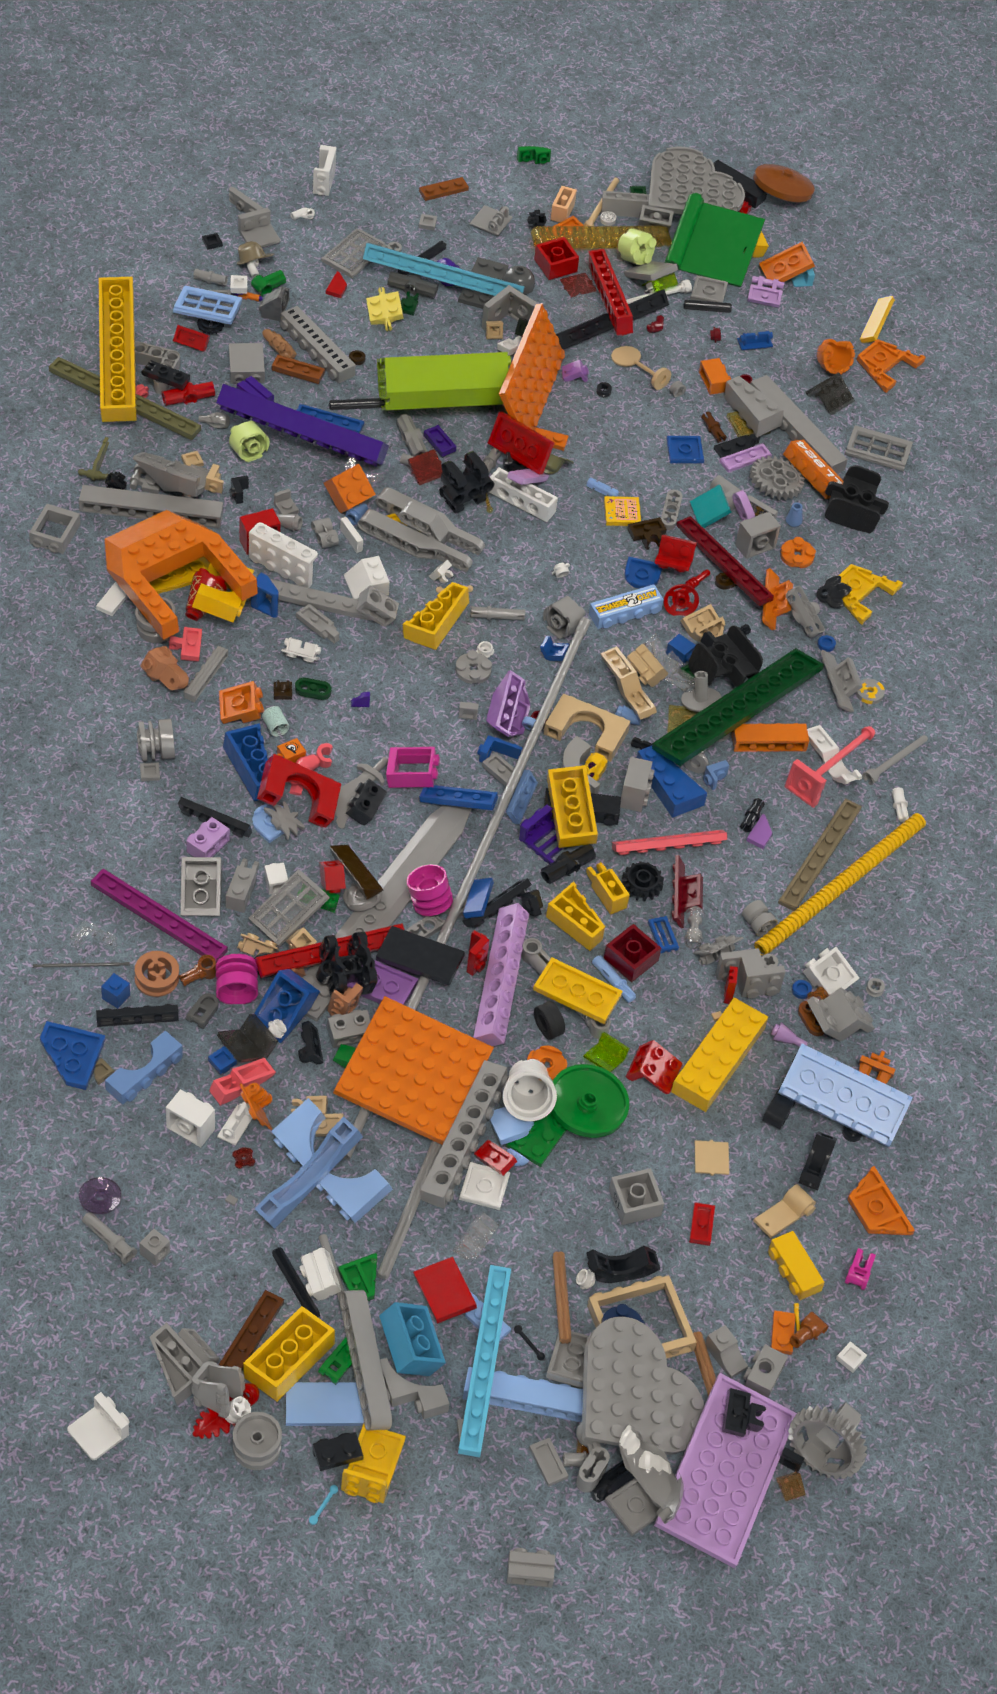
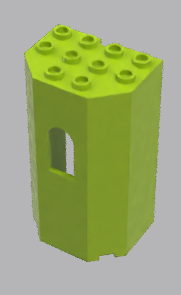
M508 352L379 358L377 359L378 392L381 400L385 401V406H381V409L400 410L501 405L503 402L499 392L508 373V366L511 365V357L508 355Z

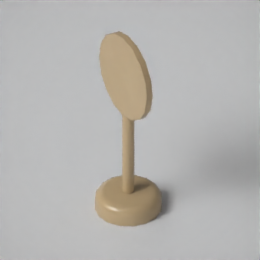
M622 346L616 348L611 354L612 361L615 364L624 367L636 364L653 376L651 384L656 390L667 386L671 379V371L669 369L660 368L654 372L640 363V351L634 347Z

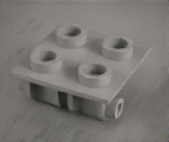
M484 205L470 222V225L498 236L513 217L509 215V208L507 206L501 207L500 211Z
M722 935L715 938V942L712 944L705 943L700 945L699 950L693 952V954L700 955L699 962L701 965H708L718 960L720 953L733 952L735 950L734 943L744 938L735 937V935L728 937Z

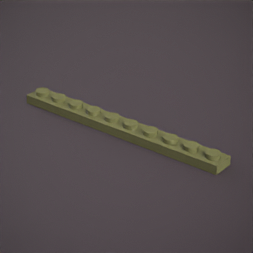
M57 357L48 366L49 372L100 396V376L60 357ZM136 394V411L138 415L190 440H193L201 431L200 424Z

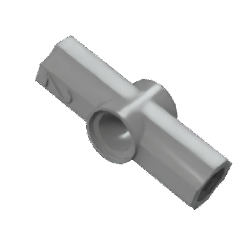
M403 414L397 418L402 441H405V447L408 446L412 456H420L424 459L428 455V451L423 443L421 430L416 428L411 416Z

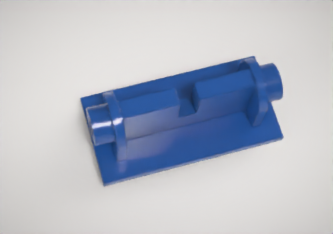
M769 331L758 332L757 336L755 333H743L740 335V338H737L741 350L773 347L771 342L773 333Z

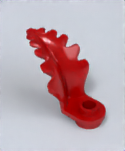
M246 1383L243 1397L249 1402L250 1407L258 1401L259 1389L252 1383ZM207 1408L209 1413L204 1411L200 1413L203 1419H196L198 1425L193 1426L194 1431L192 1434L194 1437L199 1436L201 1439H204L205 1435L210 1439L213 1432L214 1436L218 1437L220 1435V1428L226 1434L230 1432L231 1423L225 1418L220 1417L219 1413Z

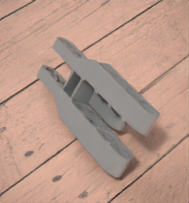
M385 487L375 499L376 504L386 510L387 513L396 514L404 524L372 509H368L358 521V527L363 532L417 558L437 559L442 562L448 560L453 567L467 572L472 566V559L466 554L445 545V543H452L476 555H479L485 548V544L480 538L455 527L445 514L389 487ZM416 530H419V531H421V532L427 534L428 536H426V535H424V534H422V533H420V532H418V531H416Z

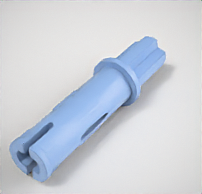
M601 955L596 956L592 960V964L613 987L623 991L622 997L628 1003L635 1000L636 994L627 985V981L622 979Z

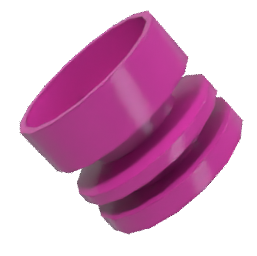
M432 864L423 865L409 873L407 887L414 910L418 914L434 916L445 912L451 907L453 895L443 867Z
M229 954L217 961L216 997L225 1004H248L257 998L258 968L253 957L245 954Z

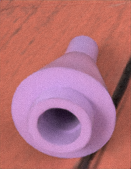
M782 1022L779 1025L775 1024L771 1035L774 1036L772 1040L795 1044L799 1047L801 1044L807 1045L808 1043L797 1037Z

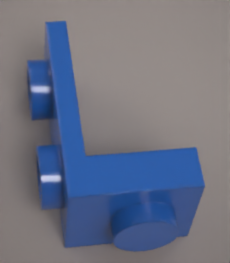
M488 735L484 745L480 744L477 754L480 755L479 762L481 763L490 757L492 751L518 759L523 747Z

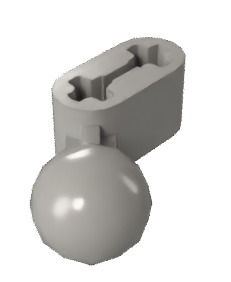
M581 1422L576 1429V1436L580 1444L588 1448L589 1455L580 1467L576 1486L580 1491L588 1493L595 1489L604 1475L610 1454L605 1448L601 1447L599 1442L582 1439Z

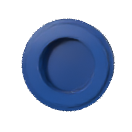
M824 635L819 638L817 645L820 650L831 652L835 648L836 641L833 637Z
M805 980L794 982L792 993L795 997L806 999L811 995L812 986L809 982Z

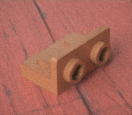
M356 983L353 988L349 987L343 995L334 990L327 1009L330 1015L351 1013L358 1006L363 987Z

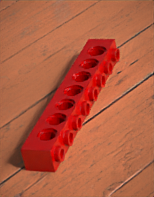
M605 249L588 251L589 269L616 335L633 333V315Z

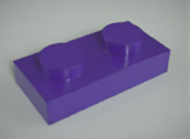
M439 425L424 430L423 436L441 457L456 452L457 446Z

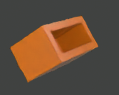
M720 358L700 362L699 373L709 394L724 393L726 381L730 380L731 377L728 376L726 367L722 364Z

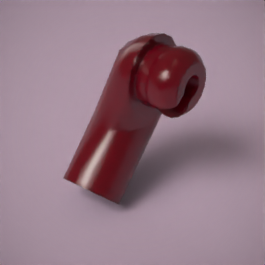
M658 315L655 322L647 325V331L649 333L662 331L664 317Z

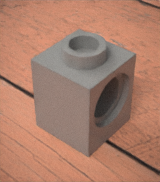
M153 1229L139 1243L140 1255L154 1266H157L170 1253V1240Z

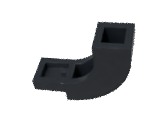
M819 1131L817 1132L799 1178V1184L815 1190L819 1189L837 1138Z
M642 1246L630 1253L619 1256H608L594 1249L586 1253L589 1269L595 1273L596 1281L603 1283L641 1279L660 1270L656 1251L647 1246Z

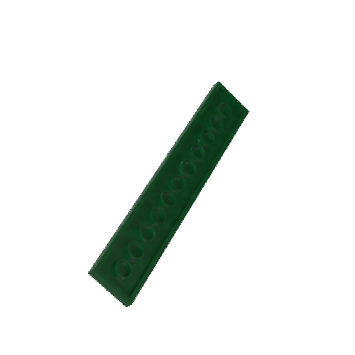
M795 648L745 681L742 685H739L653 742L652 749L681 766L822 671L824 664Z

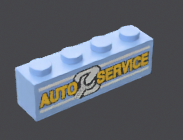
M650 585L590 603L589 616L597 629L609 628L617 623H626L630 619H640L644 615L658 613L662 610L664 599L656 586Z

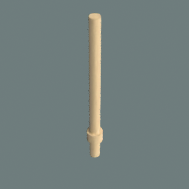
M615 177L606 191H614L619 183V179ZM602 198L590 218L583 224V229L579 234L581 238H585L587 233L592 230L593 223L602 210Z

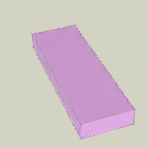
M762 443L720 458L719 462L729 473L752 465L757 459L761 460L762 456L767 458L769 455L771 457L772 454Z

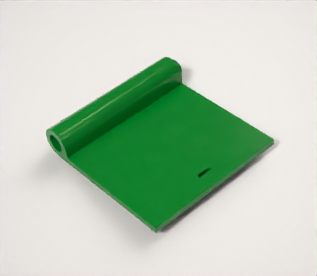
M699 193L690 194L664 263L677 264L678 270L726 281L730 285L742 287L765 219L704 203V199Z

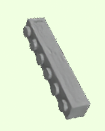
M218 646L212 651V655L201 666V670L196 673L194 680H191L188 688H185V699L195 703L228 657V649Z

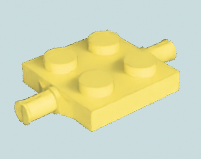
M381 287L378 289V296L366 298L371 325L384 324L385 330L391 331L392 322L404 319L398 291L386 294L385 288Z

